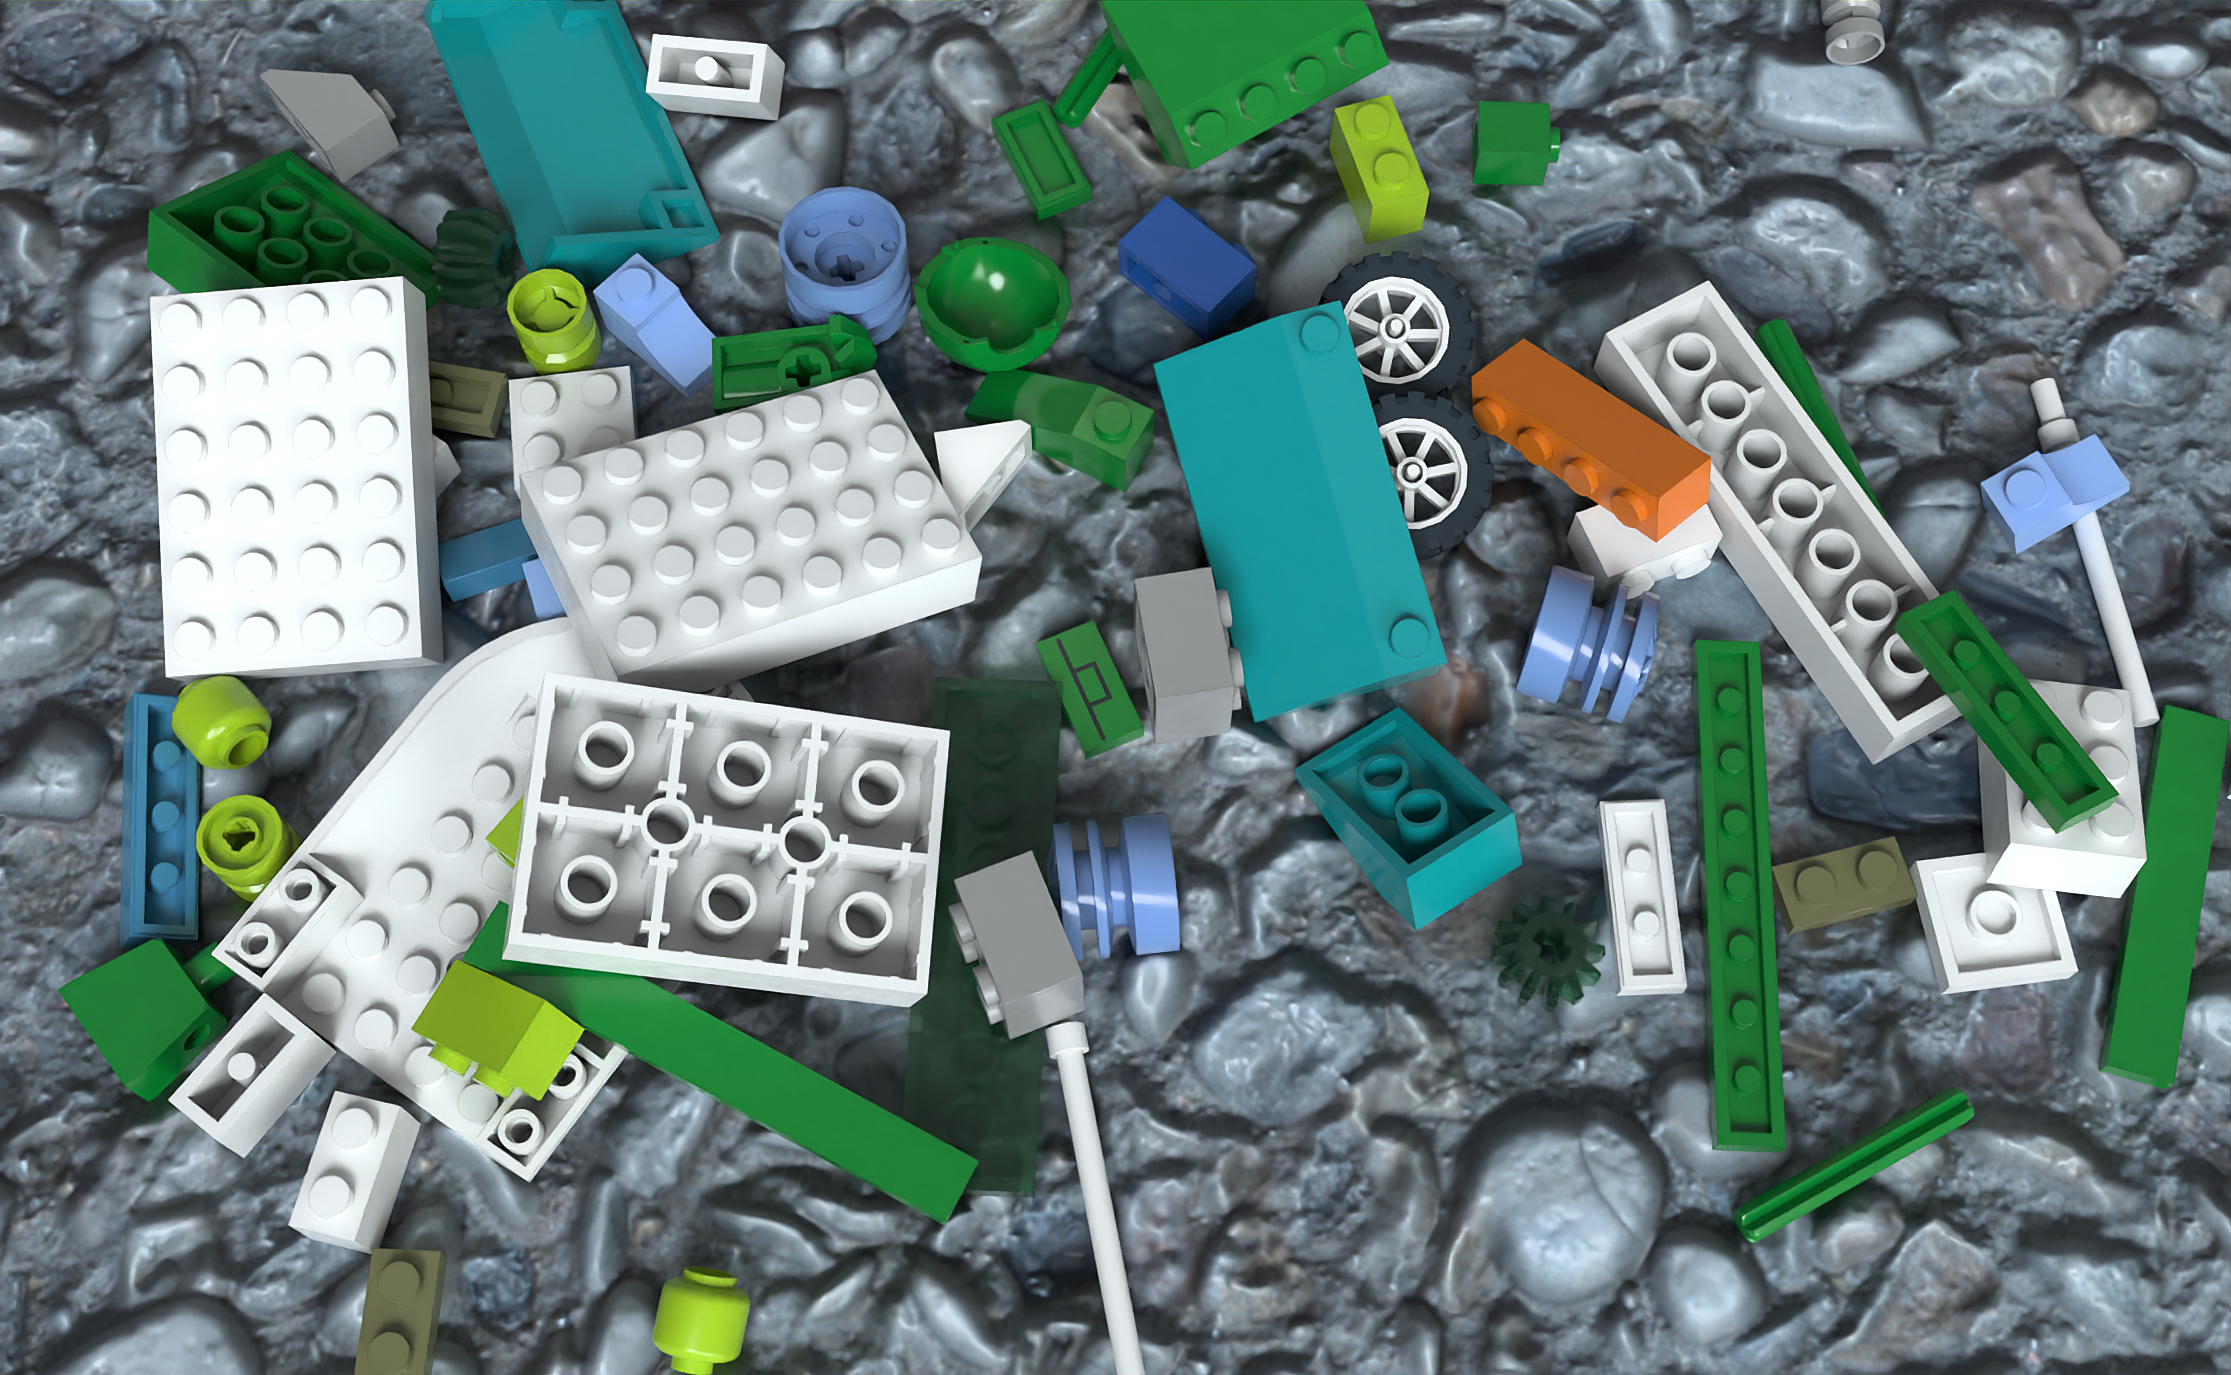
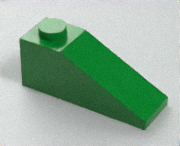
M1018 369L1007 372L988 373L964 412L966 419L979 425L1014 420L1024 421L1031 426L1033 450L1125 493L1154 445V410L1100 385Z

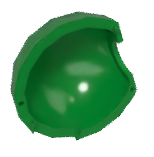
M1001 237L966 238L960 241L955 240L954 243L942 246L941 252L922 268L918 281L914 285L921 328L934 345L949 360L985 373L1011 371L1026 366L1044 355L1058 340L1072 303L1068 279L1051 258L1028 244Z

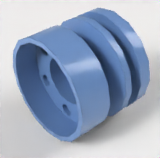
M851 186L825 188L799 201L786 214L778 233L780 259L785 279L789 314L797 328L829 324V316L842 315L866 328L874 345L888 340L905 323L912 305L905 222L893 204L875 192Z
M1552 565L1526 646L1514 692L1556 704L1562 696L1569 679L1580 681L1582 683L1579 711L1590 714L1600 688L1607 689L1610 692L1604 718L1622 723L1630 704L1644 687L1659 637L1657 613L1660 595L1643 591L1633 617L1623 615L1629 586L1618 584L1611 593L1605 608H1598L1592 606L1594 576Z
M1165 812L1122 816L1119 826L1118 846L1105 848L1096 819L1085 820L1088 850L1073 851L1069 822L1052 823L1053 838L1046 861L1049 894L1077 961H1083L1081 930L1096 929L1100 959L1110 958L1113 943V927L1127 926L1136 955L1180 950V925L1175 870L1169 826Z

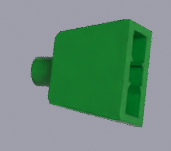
M162 938L152 939L66 983L58 989L124 1086L148 1102L157 1097L226 1028L229 1022L210 995V993L236 975L234 971L211 954L220 944L217 939L187 961Z

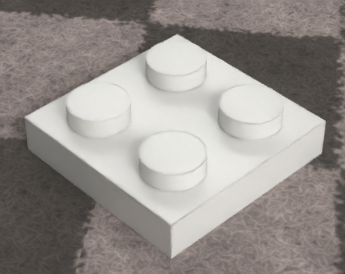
M630 366L508 380L514 489L519 499H521L519 474L638 439L634 376Z
M1986 852L1916 861L1908 869L1918 895L1916 902L1941 995L2067 979L2078 972L2056 891L1987 883L1985 875Z

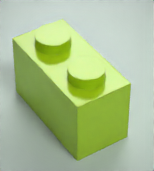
M1391 95L1335 108L1329 150L1366 245L1422 230L1429 189Z
M458 959L454 961L411 1028L413 1032L434 1045L428 1057L446 1069L464 1077L469 1067L476 1069L472 1079L495 1094L508 1099L513 1090L516 1089L538 1101H541L585 1030L546 1000Z

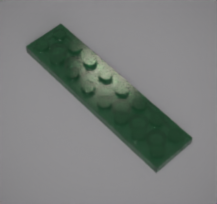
M935 677L931 728L950 731L928 990L927 994L913 1004L910 1010L902 1119L979 1161L962 1195L1036 1198L1045 1026L1009 1039L1003 1021L990 1025L977 992L976 986L978 984L972 969L980 966V963L977 959L966 964L952 927L954 923L948 906L959 902L955 879L1031 850L1049 891L1046 861L1053 838L1052 823H1056L1063 682Z

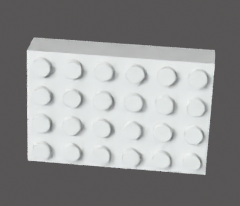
M400 276L150 297L166 677L191 683L197 679L209 678L215 675H231L239 680L444 665L425 294L406 278Z
M876 370L519 474L522 522L596 677L600 680L697 694L975 600L982 555Z
M545 671L537 700L502 959L910 1008L924 997L928 990L950 731Z

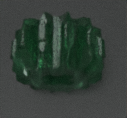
M463 207L457 210H447L443 217V222L439 223L436 228L437 241L436 245L432 247L435 253V262L432 269L437 274L435 286L438 292L442 294L446 304L457 305L461 309L480 310V308L487 309L494 306H502L507 299V293H510L513 288V271L517 269L514 263L517 248L513 245L514 230L512 226L508 224L504 213L491 211L489 208Z
M1548 895L1540 898L1536 912L1521 902L1514 906L1511 913L1513 922L1500 921L1494 934L1501 944L1493 946L1490 952V961L1497 965L1507 966L1497 979L1499 987H1510L1517 982L1522 986L1517 997V1002L1520 1005H1527L1534 993L1540 994L1541 1004L1546 1012L1555 1010L1560 996L1568 1003L1576 1005L1584 997L1582 986L1595 987L1599 981L1601 973L1593 964L1602 961L1606 954L1605 946L1588 941L1598 928L1596 920H1587L1578 925L1573 921L1578 909L1575 902H1569L1561 914L1554 912L1553 902ZM1543 944L1552 946L1557 950L1551 964L1543 962L1538 958Z

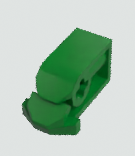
M842 315L829 316V324L712 338L713 410L719 416L871 371L878 358L877 350L866 328Z

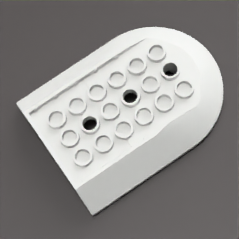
M568 617L534 623L509 632L483 645L448 671L424 696L211 953L216 959L261 993H266L303 1024L490 1158L529 1183L628 1052L585 1029L541 1101L516 1089L513 1090L508 1099H505L472 1079L476 1069L469 1067L464 1077L430 1059L428 1054L434 1045L413 1032L411 1028L456 959L464 961L462 958L498 901L501 900L509 905L514 870L498 858L485 838L525 794L537 700L545 671L597 679ZM739 680L697 693L754 702L749 692ZM640 976L671 994L675 992L682 980Z

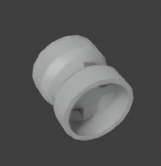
M1821 0L1822 21L1829 28L1824 36L1826 55L1829 60L1840 65H1857L1868 62L1882 53L1885 47L1884 31L1882 24L1876 20L1881 12L1880 0Z

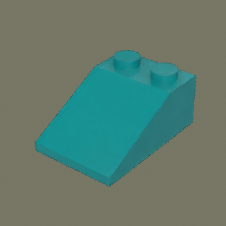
M1399 707L1294 769L1298 782L1378 893L1416 931L1523 864L1514 811Z

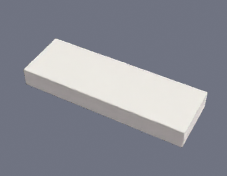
M1664 799L1600 801L1596 808L1617 996L1683 993L1687 988Z

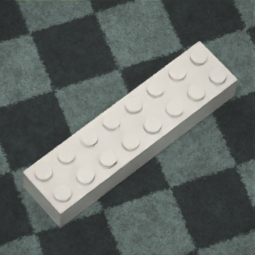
M1708 280L1605 333L1593 368L1612 395L1711 457L1709 502H1707V505L1723 534L1718 544L1719 548L1871 763L1874 765L1962 716L1894 629L1902 613L1940 596V594Z

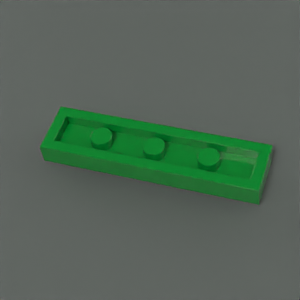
M1954 589L1900 615L1894 626L1895 631L2056 834L2111 807L2120 795Z

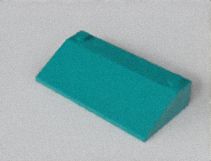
M428 0L423 14L529 273L541 269H559L572 274L583 287H591L603 283L636 253L651 265L717 242L720 234L666 112L657 101L646 93L648 72L616 0Z
M1341 300L1279 315L1154 363L1152 366L1208 565L1212 569L1215 589L1226 588L1232 613V626L1228 627V633L1232 648L1238 647L1244 674L1243 687L1253 722L1265 721L1434 676L1448 663Z

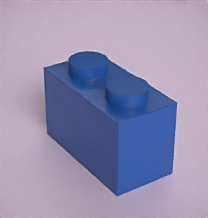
M1167 195L1118 241L1119 273L1206 342L1254 297L1257 265L1250 254L1235 242L1227 243L1209 229L1207 222L1197 211L1190 207L1182 208Z

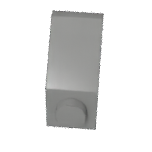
M268 69L260 75L276 108L342 184L399 146L390 122L396 119L392 108L378 90L373 89L367 93L351 74Z

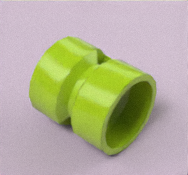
M541 269L529 273L515 284L508 296L507 311L529 364L539 374L544 376L587 371L591 368L601 354L603 339L582 284L572 274L559 269Z
M251 795L230 796L216 803L203 816L196 832V849L202 862L236 894L250 902H254L304 842L297 831L285 821L284 817L263 798Z

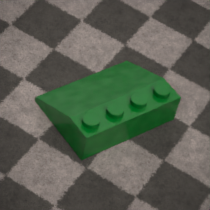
M1364 0L1098 1L1165 163L1190 170L1201 166L1390 64L1370 10Z
M288 149L149 210L146 267L182 294L403 276L425 294L427 312L457 283L458 272Z

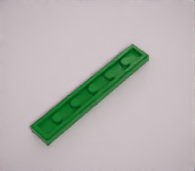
M2167 704L2158 712L2160 721L2156 723L2142 807L2147 860L2129 885L2099 1071L2165 1090L2174 1085L2231 722Z

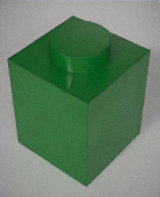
M1478 102L1471 134L1472 184L1543 186L1548 163H1557L1560 153V128L1550 127V103Z

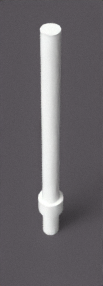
M2045 378L2034 382L2030 389L2042 425L2038 429L2037 434L2043 454L2052 453L2080 442L2075 421L2066 418L2055 379ZM2093 511L2072 523L2122 689L2130 690L2134 727L2149 726L2159 722L2160 717L2096 511Z
M1076 1014L1051 1023V1027L1045 1030L1049 1056L1051 1059H1057L1116 1372L1117 1375H1145L1083 1055L1089 1051L1084 1023L1077 1022Z

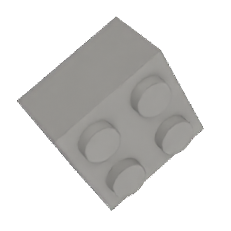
M1211 567L1134 579V634L1155 745L1230 733L1232 711L1241 709L1239 686H1244V674L1238 647L1230 648L1228 627L1232 626L1230 600L1226 588L1215 589Z
M1032 850L955 879L959 902L948 906L954 923L952 927L966 964L977 959L980 963V966L972 969L978 984L976 986L977 992L990 1025L1003 1021L1009 1039H1013L1084 1011L1083 974Z

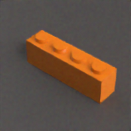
M1523 338L1472 376L1473 419L1484 432L1489 435H1496L1520 451L1530 463L1537 466L1541 465L1565 481L1575 493L1589 497L1613 513L1623 525L1635 528L1657 543L1709 502L1711 457L1526 339Z

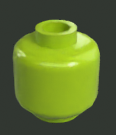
M215 675L209 678L197 679L188 684L180 693L171 718V726L176 737L201 765L212 770H237L256 761L268 745V736L270 735L272 723L267 708L241 680L231 675Z
M684 1266L682 1276L670 1278L664 1283L652 1341L655 1347L665 1354L672 1356L670 1366L672 1369L695 1375H711L714 1363H726L735 1360L739 1356L750 1309V1296L744 1289L737 1286L738 1276L736 1274L709 1267Z

